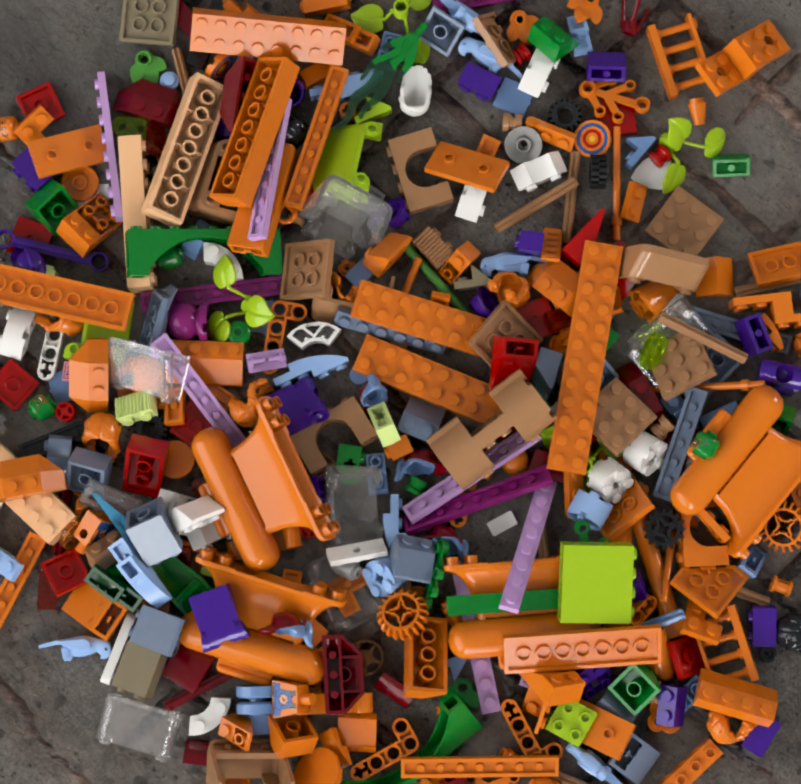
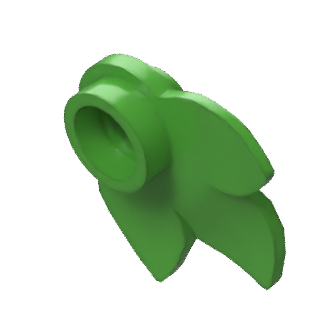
M142 50L136 54L135 64L130 68L131 80L133 83L140 79L158 83L159 72L167 69L166 63L161 57L153 56L151 52ZM146 57L148 58V61L146 63H142V58Z

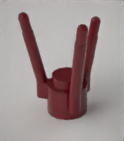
M622 0L621 22L619 26L622 29L621 33L628 36H636V33L639 34L640 28L651 8H647L637 24L638 20L635 18L641 0L636 1L632 17L627 18V20H625L626 0Z

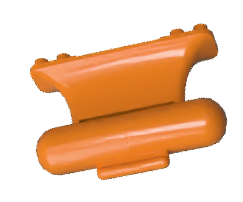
M761 385L751 389L731 414L724 409L719 410L702 431L706 433L707 430H710L718 435L717 440L720 442V447L713 458H706L704 460L692 453L693 449L690 445L687 449V455L693 461L674 483L670 491L672 505L678 512L684 515H698L713 500L725 514L730 526L729 536L731 538L723 546L728 545L727 553L733 558L740 557L742 560L749 556L750 551L747 548L750 544L756 545L761 541L762 535L759 533L763 530L764 525L801 481V440L789 438L772 428V425L782 414L784 403L779 392L771 386Z
M263 396L255 400V407L258 412L257 425L252 433L236 447L233 448L229 437L223 430L214 427L201 430L194 436L191 444L193 455L206 483L198 487L200 496L208 495L225 509V512L219 515L220 519L213 522L218 535L221 538L231 535L243 563L248 569L257 572L270 570L279 560L280 548L273 534L276 531L290 527H306L311 529L322 542L335 538L336 532L340 531L339 523L336 520L331 521L328 514L332 513L331 506L327 502L322 503L321 498L318 497L292 442L287 425L290 424V419L286 414L281 415L278 408L282 406V402L278 396L273 398Z
M206 546L205 549H202L196 555L195 561L206 567L211 573L215 588L229 583L240 619L251 637L237 642L224 641L219 648L204 653L218 658L217 671L262 686H271L274 676L308 685L317 684L323 679V653L320 650L302 644L303 638H295L288 634L278 635L276 632L270 635H261L258 629L270 625L273 614L283 612L284 610L293 612L299 619L308 620L312 623L316 616L325 609L344 607L348 602V597L345 596L347 589L336 586L335 590L329 591L327 590L328 583L323 581H317L313 586L271 573L253 571L248 569L247 566L242 565V563L234 561L236 555L231 552H224V555L217 556V549L214 547ZM191 611L182 617L186 620V623L183 625L179 640L186 648L203 653L201 633L194 613Z
M558 548L559 555L548 558H535L525 591L559 588L560 548ZM478 555L463 556V564H459L458 557H444L443 569L458 576L466 584L471 594L498 593L504 591L513 560L482 563L478 562ZM558 609L519 611L518 614L512 612L477 614V619L457 622L449 632L448 643L453 654L460 659L498 657L499 668L504 670L503 635L602 628L601 624L560 623L557 619Z

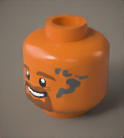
M0 117V141H12L19 138L13 132V129L21 123L16 117Z

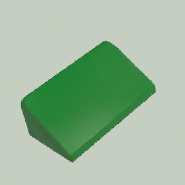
M721 154L712 157V177L750 176L751 157L749 154Z

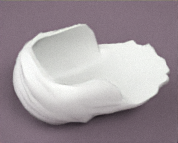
M419 65L412 66L404 74L401 82L400 96L398 98L400 108L411 117L423 115L430 105L432 80L431 74L427 72V68Z

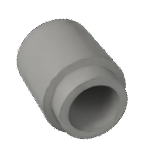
M358 562L331 567L335 574L351 581L355 578L357 579L361 573L360 563Z

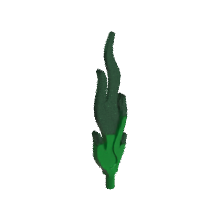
M422 22L414 32L395 38L383 46V51L393 50L377 56L366 66L360 80H364L369 72L375 69L373 75L363 87L351 95L344 118L332 127V130H337L347 125L359 103L368 95L374 93L373 97L361 108L359 119L363 118L367 110L383 100L391 87L398 65L404 62V66L396 80L397 83H400L402 77L411 69L415 62L419 37L428 28L426 23Z

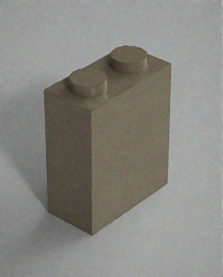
M128 640L111 685L116 686L117 691L121 693H133V697L142 701L145 698L152 699L168 656Z

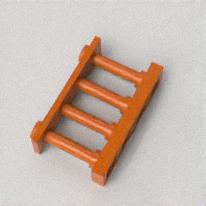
M691 13L686 15L685 23L662 30L656 29L655 24L647 26L645 31L669 101L677 99L680 90L705 83L701 76L680 83L674 82L672 76L675 72L694 67L706 59L696 30L698 24L695 17L692 18ZM684 30L689 31L691 40L667 48L665 46L662 47L660 41L662 37ZM694 47L697 58L675 65L668 64L666 59L668 55Z
M736 604L728 605V610L721 614L717 620L714 617L704 619L715 624L727 620L728 622L732 621L734 629H731V632L721 634L719 643L734 639V641L738 640L740 646L736 651L708 658L705 647L712 646L713 644L696 639L705 668L712 671L711 666L740 658L744 659L746 666L741 670L725 675L738 679L750 677L751 682L759 680L760 677Z

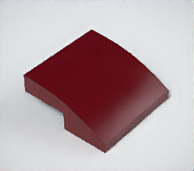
M180 643L176 656L170 658L161 675L195 694L204 677L209 674L216 658L188 649Z

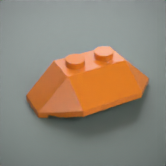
M561 260L558 263L548 261L534 265L527 274V277H525L529 285L572 318L579 274Z
M88 338L69 358V397L88 413H108V338Z
M40 454L0 462V503L67 490L64 470Z

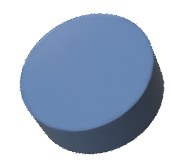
M351 369L350 379L353 383L360 385L367 381V377L353 372Z

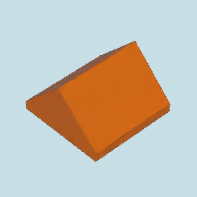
M720 256L707 257L710 260L709 268L695 292L696 298L734 297L732 258Z

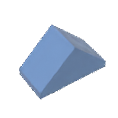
M752 543L748 548L750 551L749 556L744 560L740 558L735 565L749 575V578L757 576L768 554Z

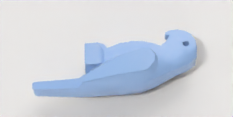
M440 0L448 8L453 18L466 25L465 29L468 32L478 33L472 20L479 16V14L458 0Z
M465 37L459 43L458 51L462 56H465L466 53H472L473 57L481 65L489 68L488 71L495 75L501 70L502 66L496 62L493 52L487 48L485 42ZM513 64L508 66L515 75L522 79L523 75Z
M505 252L482 259L480 271L487 277H490L492 275L491 272L494 270L518 273L520 277H527L529 262L527 261L540 263L548 261L540 260L541 257Z
M87 635L56 640L38 646L40 649L58 644L63 645L61 652L64 661H71L74 657L89 656L96 652L101 655L100 659H107L112 651L110 641Z
M571 743L565 747L566 751L577 759V764L600 781L606 780L610 784H623L611 773V768L590 749L585 750Z

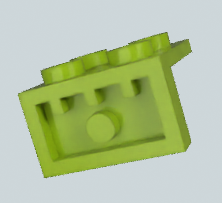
M579 702L552 706L544 728L579 747L594 722L597 713Z

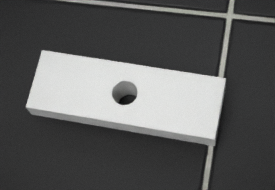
M383 538L327 548L326 555L332 567L388 556V551Z

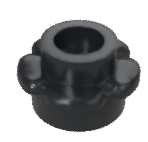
M759 647L757 651L759 660L767 663L773 662L777 654L776 649L773 647Z

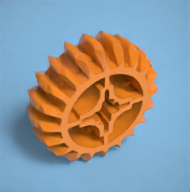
M785 500L783 506H780L773 514L777 523L775 530L770 532L769 519L764 525V530L759 533L761 535L766 534V537L762 539L763 542H766L768 539L771 541L768 544L769 548L773 544L776 545L774 551H778L780 546L782 547V553L786 552L787 547L790 552H793V545L797 549L801 548L799 541L801 542V513L799 512L801 505L794 509L795 502L793 501L790 503V506H787V500ZM778 511H788L795 516L791 519H785ZM790 521H793L787 527L788 531H785L784 529L783 531L780 530L779 532H777V530L780 529V527L782 526L781 522H784L785 524L786 522L789 523ZM799 521L800 533L796 538L792 526ZM778 534H784L791 541L782 542L774 537Z
M401 588L400 593L394 591L392 596L387 593L388 599H382L381 602L384 605H379L378 609L380 612L376 613L379 618L377 622L381 626V630L386 632L388 637L392 636L394 640L400 637L401 640L405 641L406 636L412 639V634L414 633L419 636L418 630H425L423 623H428L426 617L430 616L424 597H420L418 592L413 593L410 588L407 592L404 588ZM407 602L415 604L417 609L409 608ZM389 620L398 621L399 627L391 625Z

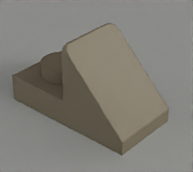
M470 264L471 279L468 280V277L457 278V281L453 283L454 292L473 290L480 286L488 288L487 283L490 278Z

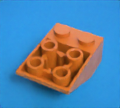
M100 192L64 217L56 232L83 258L96 249L123 222L116 223L115 217H111L110 205L113 204Z
M89 584L73 590L61 608L105 641H110L126 617V614L130 611L119 602L114 604Z

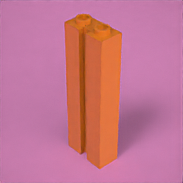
M284 143L267 239L253 242L247 239L254 205L253 201L251 208L238 207L227 242L232 252L252 253L254 256L268 258L284 206V200L299 156L293 145Z

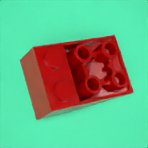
M494 336L489 391L517 369H520L526 376L525 383L527 381L530 382L537 361L539 340Z

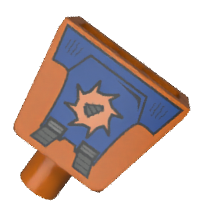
M93 510L86 511L74 532V537L79 540L75 547L77 552L84 555V550L88 546H91V544L106 536L107 533L116 529L106 513Z
M286 679L272 680L273 718L308 713L310 711L309 705L316 703V695L309 693L308 684Z

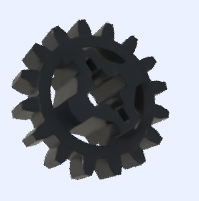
M665 508L662 509V513L656 509V515L649 514L650 521H644L648 524L647 527L643 528L644 531L648 532L644 538L651 539L648 543L649 545L656 543L655 549H658L660 545L663 550H666L668 545L671 549H674L673 543L679 545L678 538H684L681 534V531L686 530V528L681 527L684 520L679 521L680 515L676 514L674 516L672 509L669 513H666ZM663 516L672 518L674 522H666ZM656 520L657 526L651 531L652 524ZM661 522L665 526H669L667 536L663 532H659L662 528ZM677 528V534L672 539V531ZM661 536L665 542H659L654 537Z

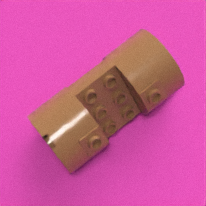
M517 369L488 391L501 410L471 433L456 416L426 439L435 455L463 490L479 478L484 477L486 479L494 473L495 465L483 449H490L496 444L495 440L498 437L502 436L504 438L512 432L511 427H515L526 443L529 441L533 443L541 437L540 433L543 429L558 419L553 412L548 413L551 410L533 385L529 381L525 383L527 378L520 369Z

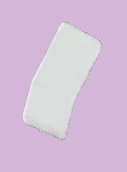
M508 511L488 522L487 526L492 535L496 536L517 525L518 522L512 511Z

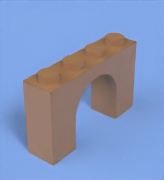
M431 127L388 140V146L385 147L388 158L392 157L394 163L391 164L392 172L398 176L397 188L399 193L403 192L405 208L409 211L410 215L453 203L454 201L448 181L429 187H420L413 184L406 175V165L412 157L436 149L437 144Z
M354 396L343 398L336 407H328L327 410L330 416L327 420L320 423H312L311 426L290 436L312 477L330 468L317 445L318 435L325 426L332 423H342L348 426L353 431L362 448L379 438Z

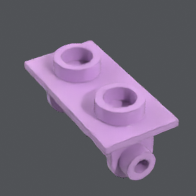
M284 348L246 354L249 373L287 367Z

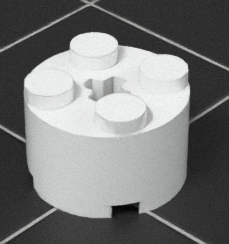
M643 431L630 446L625 448L623 460L628 466L645 476H649L657 469L662 468L668 444Z
M607 457V460L601 459L593 465L592 470L588 473L590 479L589 483L587 482V486L592 491L598 493L604 501L615 504L621 500L626 489L633 485L634 480L627 468L614 458Z

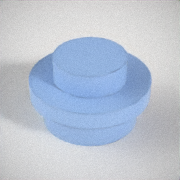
M165 72L160 78V84L176 89L179 85V78L174 72Z

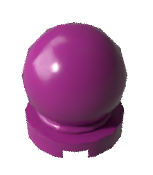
M188 303L174 305L168 311L167 331L178 340H192L198 336L200 341H208L207 312H210L209 304L200 303L198 308Z

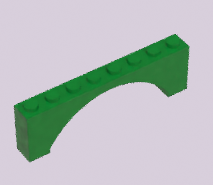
M131 226L125 232L127 278H147L150 275L149 270L161 255L185 242L207 240L228 246L227 242L232 226H227L225 229H218V226H208L207 229H199V226H189L188 229H180V226H170L169 229H161V226H150V229H142V226ZM276 229L268 258L254 256L252 253L242 254L259 272V278L282 275L280 229Z
M454 691L439 702L440 713L434 731L424 747L414 757L448 756L483 727ZM400 767L378 778L362 781H348L345 779L340 784H413L419 778H401Z

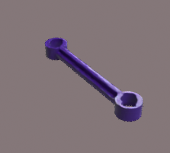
M8 229L0 230V236L8 232L12 237V241L8 245L3 246L0 244L2 249L10 247L27 248L28 250H35L40 254L90 265L96 272L104 271L109 264L107 255L102 252L88 254L82 258L75 250L15 236ZM104 256L106 264L102 268H95L92 261L96 257Z

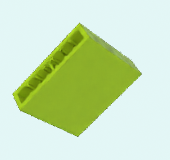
M560 541L557 619L560 623L631 624V618H634L632 599L635 598L633 579H636V568L633 566L634 560L637 559V549L634 548L631 542Z

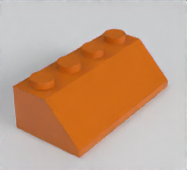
M171 339L205 385L243 387L244 342ZM166 367V383L179 384Z
M426 617L428 623H423L425 630H418L419 636L415 633L412 634V639L406 636L404 641L403 697L424 699L447 694V618Z
M701 668L692 705L769 728L775 719L778 695L775 689Z

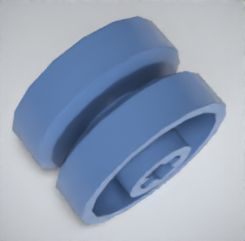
M272 685L236 686V696L249 699V701H242L236 704L237 714L249 716L273 714L272 700H267V698H272Z

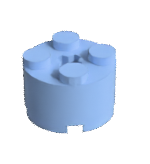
M579 489L567 510V515L574 521L584 519L589 523L591 530L600 531L613 505L599 499L600 495L594 491L587 493Z
M389 552L388 556L379 557L368 562L362 570V575L370 588L371 594L375 597H387V593L391 595L394 591H398L407 585L405 579L393 577Z

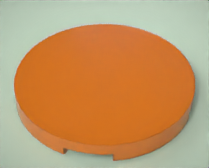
M318 747L314 749L313 753L305 754L298 762L293 773L294 784H340L343 769L340 765L339 756L328 748Z

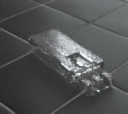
M89 478L79 498V503L105 513L92 495V493H96L124 517H126L128 511L143 504V500Z

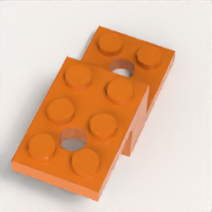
M768 19L734 38L725 48L699 62L695 68L714 95L718 97L750 79L765 65L788 53L791 48L774 24Z
M791 291L736 297L727 303L728 311L734 310V313L745 312L749 308H752L753 311L764 310V307H766L767 316L774 323L778 331L786 330L790 326H793L794 329L801 328V313L794 314Z

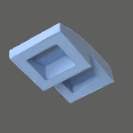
M574 16L566 17L569 35L580 43L573 50L574 57L587 55V52H593L587 20L576 24Z

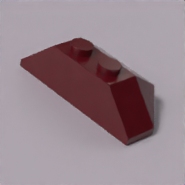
M240 56L226 73L219 113L228 131L231 133L257 60L245 56Z
M140 79L118 92L112 110L171 130L182 99L175 89Z
M635 360L617 368L618 379L658 416L652 423L656 424L658 418L662 414L665 416L644 372ZM648 427L646 430H644V431H646V432L652 434L653 436H655V434H653V433L651 432V430L649 429V427Z
M342 634L322 635L326 715L346 714L365 693L363 656Z

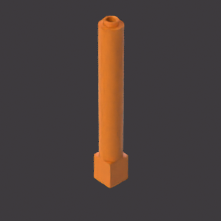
M646 514L632 525V529L653 596L657 599V609L661 616L677 610L678 607L670 584L667 602L659 601L664 563L659 548L655 549L656 543L649 545L648 543L651 539L644 538L648 534L647 531L643 530V528L648 526L644 521H650L649 515ZM683 620L665 626L668 639L684 635L680 633Z

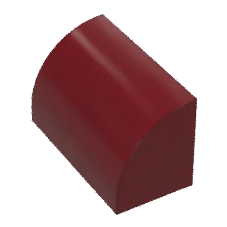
M385 671L373 687L405 709L413 699L403 697L404 684Z
M187 738L182 763L207 766V749L210 741Z

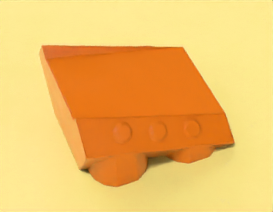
M353 712L338 715V734L341 745L347 746L349 752L376 753L377 713Z

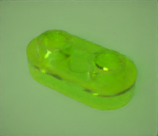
M119 116L112 122V130L118 136L141 134L142 138H145L150 133L148 122L142 118ZM120 125H125L124 130H119ZM139 127H144L142 132H138Z
M654 332L648 336L639 356V364L642 368L652 370L657 367L667 346V338L664 334Z

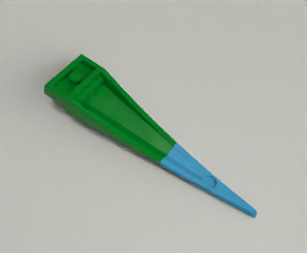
M92 493L120 534L126 536L136 550L125 532L126 517L99 495ZM169 557L160 564L151 566L173 597L169 601L183 616L193 611L188 599L189 597L213 589L200 575L176 557Z

